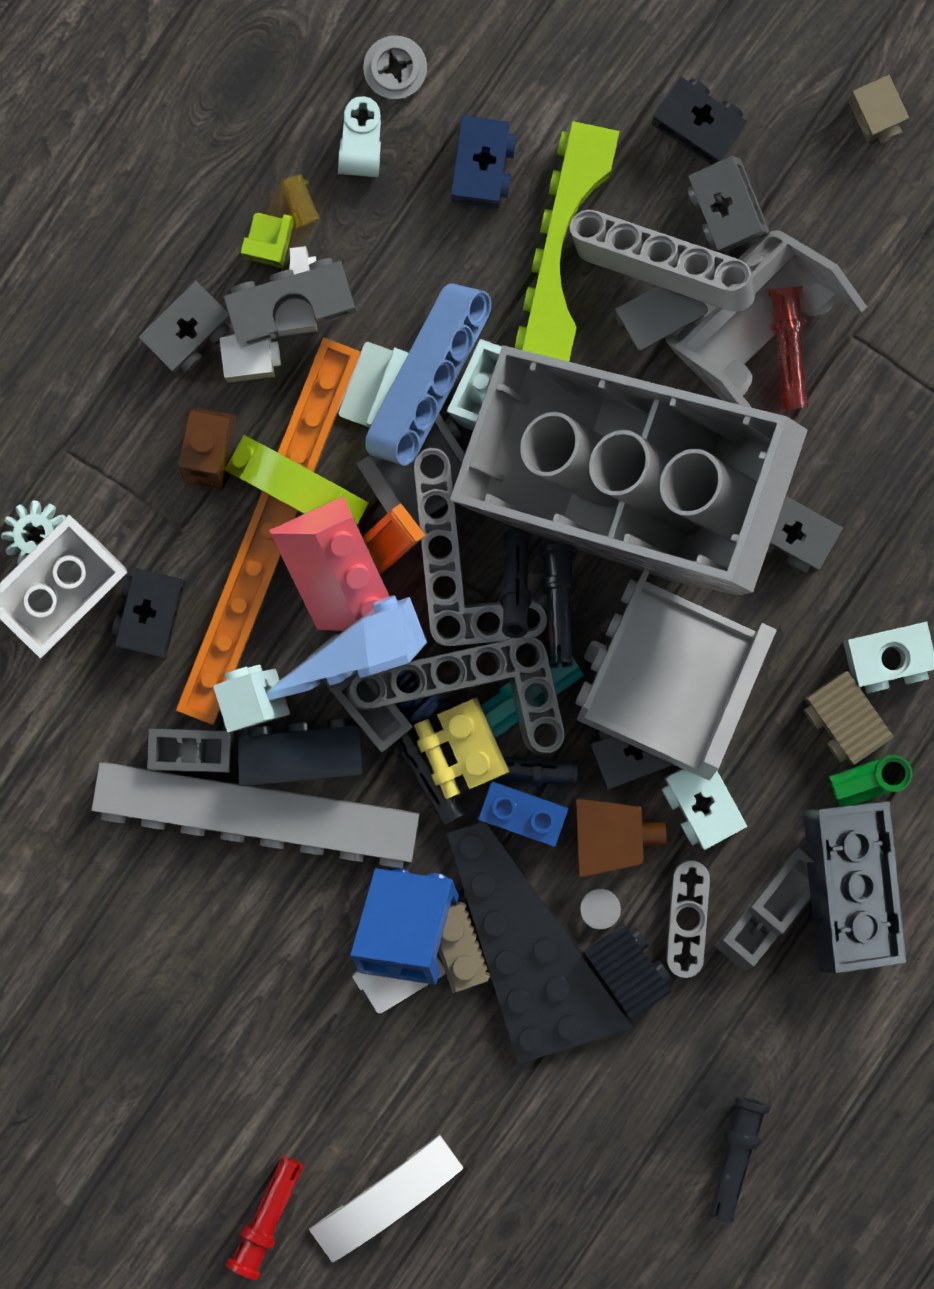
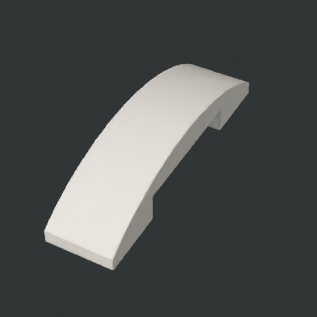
M439 1135L408 1157L406 1162L346 1205H341L309 1228V1230L333 1263L401 1218L463 1169V1166L441 1135Z

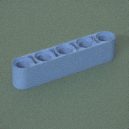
M454 283L448 284L442 289L367 433L365 445L369 455L403 466L409 465L417 457L489 317L491 298L487 292Z

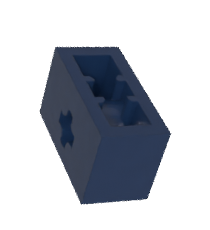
M462 115L451 193L452 202L499 208L500 197L508 198L511 174L504 173L506 158L514 159L517 137L515 134H509L510 122ZM482 154L490 155V163L492 164L488 165L487 171L480 170L478 161H481Z

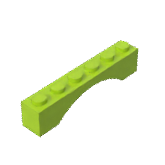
M572 121L570 133L562 131L557 155L564 156L561 171L553 170L549 194L556 195L553 210L545 209L540 233L547 234L544 249L536 248L532 272L539 273L536 288L528 287L523 311L530 312L527 327L519 326L515 343L516 349L567 362L570 360L577 327L567 309L561 287L560 257L562 244L571 220L579 207L596 188L609 179L620 131Z

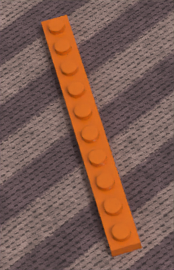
M323 337L278 450L279 454L315 472L361 356L360 351ZM264 491L261 493L176 711L215 725L220 713L213 685L225 682L224 674L237 670L281 558V554L269 530L297 518L299 510Z

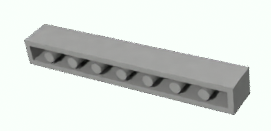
M107 762L99 763L92 811L102 812L101 820L125 823L126 816L142 819L141 826L165 830V824L171 823L181 825V833L204 836L205 829L221 831L220 839L235 842H244L245 836L261 838V846L284 849V843L289 842L301 844L300 852L323 855L324 848L338 850L340 851L339 858L363 862L364 855L380 857V865L403 868L404 861L412 862L420 817V813L250 785L239 786L237 783Z

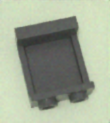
M438 414L419 453L430 447L439 448L446 453L451 465L454 489L465 457V453L457 442L458 439L462 438V435L450 417L443 420L440 414ZM431 454L422 459L420 467L426 476L437 477L444 470V462L439 456ZM370 455L358 462L359 470L385 511L388 513L401 503L416 524H418L419 513L414 473L415 459L412 463L405 466L371 457ZM433 495L426 500L424 507L431 516L448 505L444 497Z

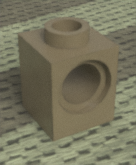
M890 75L852 91L848 98L850 107L867 143L877 138L880 143H884L903 133L901 127L906 124L909 116Z

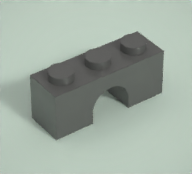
M325 258L309 264L310 270L294 275L293 270H285L271 275V282L255 286L254 281L232 287V294L225 295L224 299L239 346L243 348L280 337L275 317L278 308L288 300L299 299L307 302L313 308L318 325L356 314L342 262L333 263L332 258Z

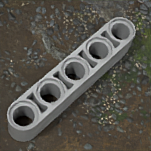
M595 210L581 211L571 220L570 232L577 254L587 262L728 311H743L754 302L755 291L750 268L739 259ZM661 259H667L663 262H657ZM704 271L701 274L693 275L695 272ZM733 284H741V285H739V286H737V287H733V288L729 287V286H731V285H733Z

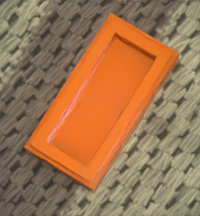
M400 503L363 536V539L381 575L426 535Z

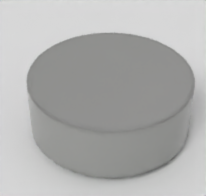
M597 888L589 891L583 897L580 904V912L583 920L590 927L606 929L613 926L619 919L621 906L614 893L607 889Z

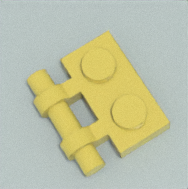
M478 698L471 699L438 714L444 729L442 731L434 733L429 719L414 725L420 739L417 741L421 753L425 751L434 771L431 777L435 786L440 785L445 799L460 793L454 778L462 774L469 789L509 772ZM449 741L458 762L450 767L440 747V744Z

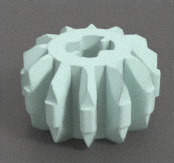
M32 501L30 514L26 508L18 505L16 506V512L20 519L17 521L12 517H6L5 522L13 526L14 530L13 532H3L1 537L4 540L15 541L5 551L10 556L20 552L17 564H20L39 545L34 541L28 540V536L33 535L29 532L33 526L45 530V535H40L45 539L66 518L64 515L53 518L56 507L52 504H48L41 513L40 502Z

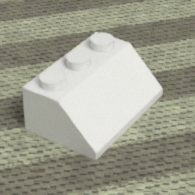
M68 515L0 582V619L41 658L127 573V570L94 536Z

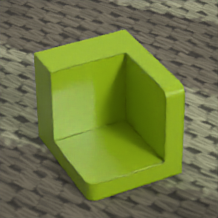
M255 213L249 237H244L241 250L243 258L283 269L294 225L292 216L284 214L283 218Z

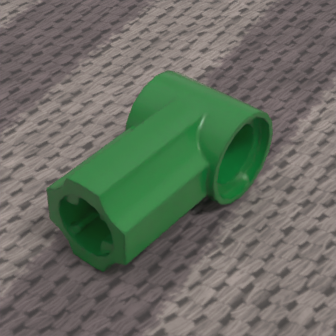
M888 754L874 761L830 775L829 779L838 805L845 806L858 804L890 792L905 789L911 782L912 769L909 763L902 757ZM889 762H897L902 768V777L894 784L885 783L881 774L883 767Z

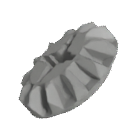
M403 36L384 37L375 42L366 53L363 64L365 80L374 93L388 100L406 99L420 90L427 76L426 57L422 49L409 38ZM390 53H392L393 58L396 59L398 64L405 63L407 65V68L402 70L401 83H398V80L394 78L392 73H383L384 70L389 68Z

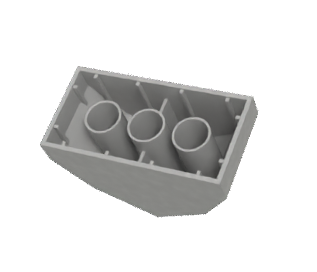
M502 345L450 500L474 512L554 542L572 545L578 550L640 571L645 569L649 571V574L672 582L734 595L753 593L808 430L787 416Z

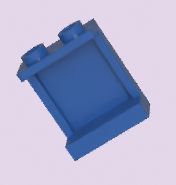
M375 868L350 955L358 973L436 985L440 972L436 962L438 949L450 905H456L459 897L453 880L437 873H430L424 876L411 874L401 868H390L389 870Z

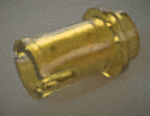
M302 174L289 177L280 182L282 188L279 191L280 196L285 195L295 220L296 228H301L320 220L307 189L309 181L304 180Z

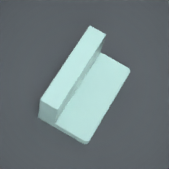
M370 342L364 343L361 356L340 407L339 416L370 428L409 353L394 348L392 351Z

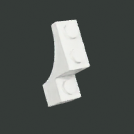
M306 246L290 248L289 270H293L294 275L310 270L309 264L317 261L316 256L308 257ZM292 299L284 302L278 308L275 321L279 336L318 332L313 308L307 302ZM235 334L219 338L224 378L227 382L275 377L274 366L281 365L278 341L271 342L270 339L241 348Z

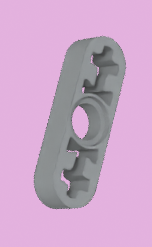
M695 860L681 862L676 866L672 875L666 962L675 975L683 978L696 975L701 970L704 962L710 875L706 867ZM689 867H694L695 873L702 876L701 883H695L693 888L694 897L702 895L700 904L692 900L677 902L679 893L684 896L687 895V884L680 881V875L687 874ZM692 907L697 910L699 923L694 929L683 930L678 926L676 917L682 908ZM675 934L683 937L699 936L697 944L689 941V953L692 956H696L695 963H689L687 970H682L680 963L674 961V955H680L683 947L682 940L674 942Z

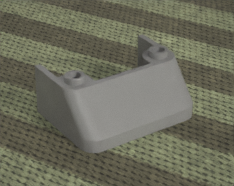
M778 230L761 236L738 258L745 262L751 271L755 299L749 308L733 312L705 303L708 308L706 315L665 337L672 350L720 399L747 407L751 406L743 395L751 385L752 374L744 364L798 311L808 316L822 315L827 313L839 299L860 312L867 308V305L837 264ZM733 284V285H731V286H729V287L733 288V287H737V286H739V285H741V284Z

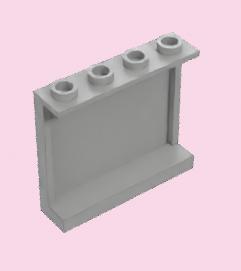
M644 569L637 582L630 579L623 593L621 601L626 603L627 606L623 615L614 614L605 635L611 637L612 640L607 650L600 647L590 669L596 671L597 674L592 684L585 681L575 704L581 706V710L576 720L710 781L720 767L776 633V629L762 623L757 631L751 630L646 582L649 571Z

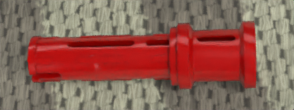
M281 1156L251 1224H246L242 1228L240 1234L243 1238L234 1257L228 1259L226 1263L230 1270L252 1280L259 1279L261 1273L258 1269L267 1250L272 1249L275 1244L273 1233L289 1201L294 1186L305 1167L303 1164L286 1156Z

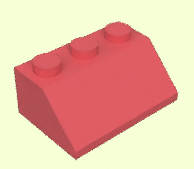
M344 496L269 530L317 630L345 631L374 609L372 605L374 602L389 597V593Z

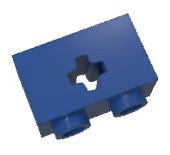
M491 781L478 820L555 847L569 808Z

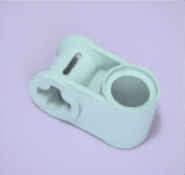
M365 96L356 97L346 106L343 138L340 140L338 174L378 177L381 116L377 103L371 98ZM360 109L367 110L368 117L374 118L367 120L366 126H358L357 119L352 118V116L359 115Z

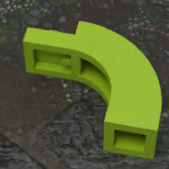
M243 435L225 468L231 474L304 514L344 496L356 524H358L369 504L367 501Z

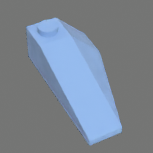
M389 596L372 604L374 609L279 680L267 692L269 700L311 690L321 684L320 679L326 678L329 685L344 681L357 672L361 678L410 663L427 643L410 597L397 601L396 596Z

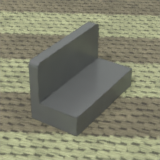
M656 286L616 308L614 316L620 327L626 328L636 348L641 351L707 314L708 308L702 301Z

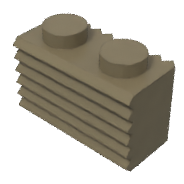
M848 671L841 672L804 698L809 707L804 709L806 716L817 730L822 726L832 738V740L827 742V745L840 763L846 759L850 765H855L893 738L888 727L884 724Z
M462 901L457 902L456 905H450L438 949L452 993L487 982L490 977V972L487 971V964L484 963V956L481 955L482 949L478 948L479 941L476 940V934L473 933L474 926L470 925L469 911L465 910L466 903Z

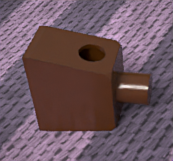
M200 407L190 410L179 460V471L183 482L222 490L237 415Z
M575 798L579 877L644 864L643 847L666 846V823H642V809L640 806Z

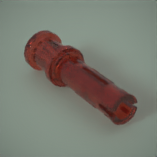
M803 286L767 290V296L772 297L774 322L770 324V330H773V334L777 333L783 409L809 407L807 403L801 331H804V326H806V320L801 317L800 294L803 292Z

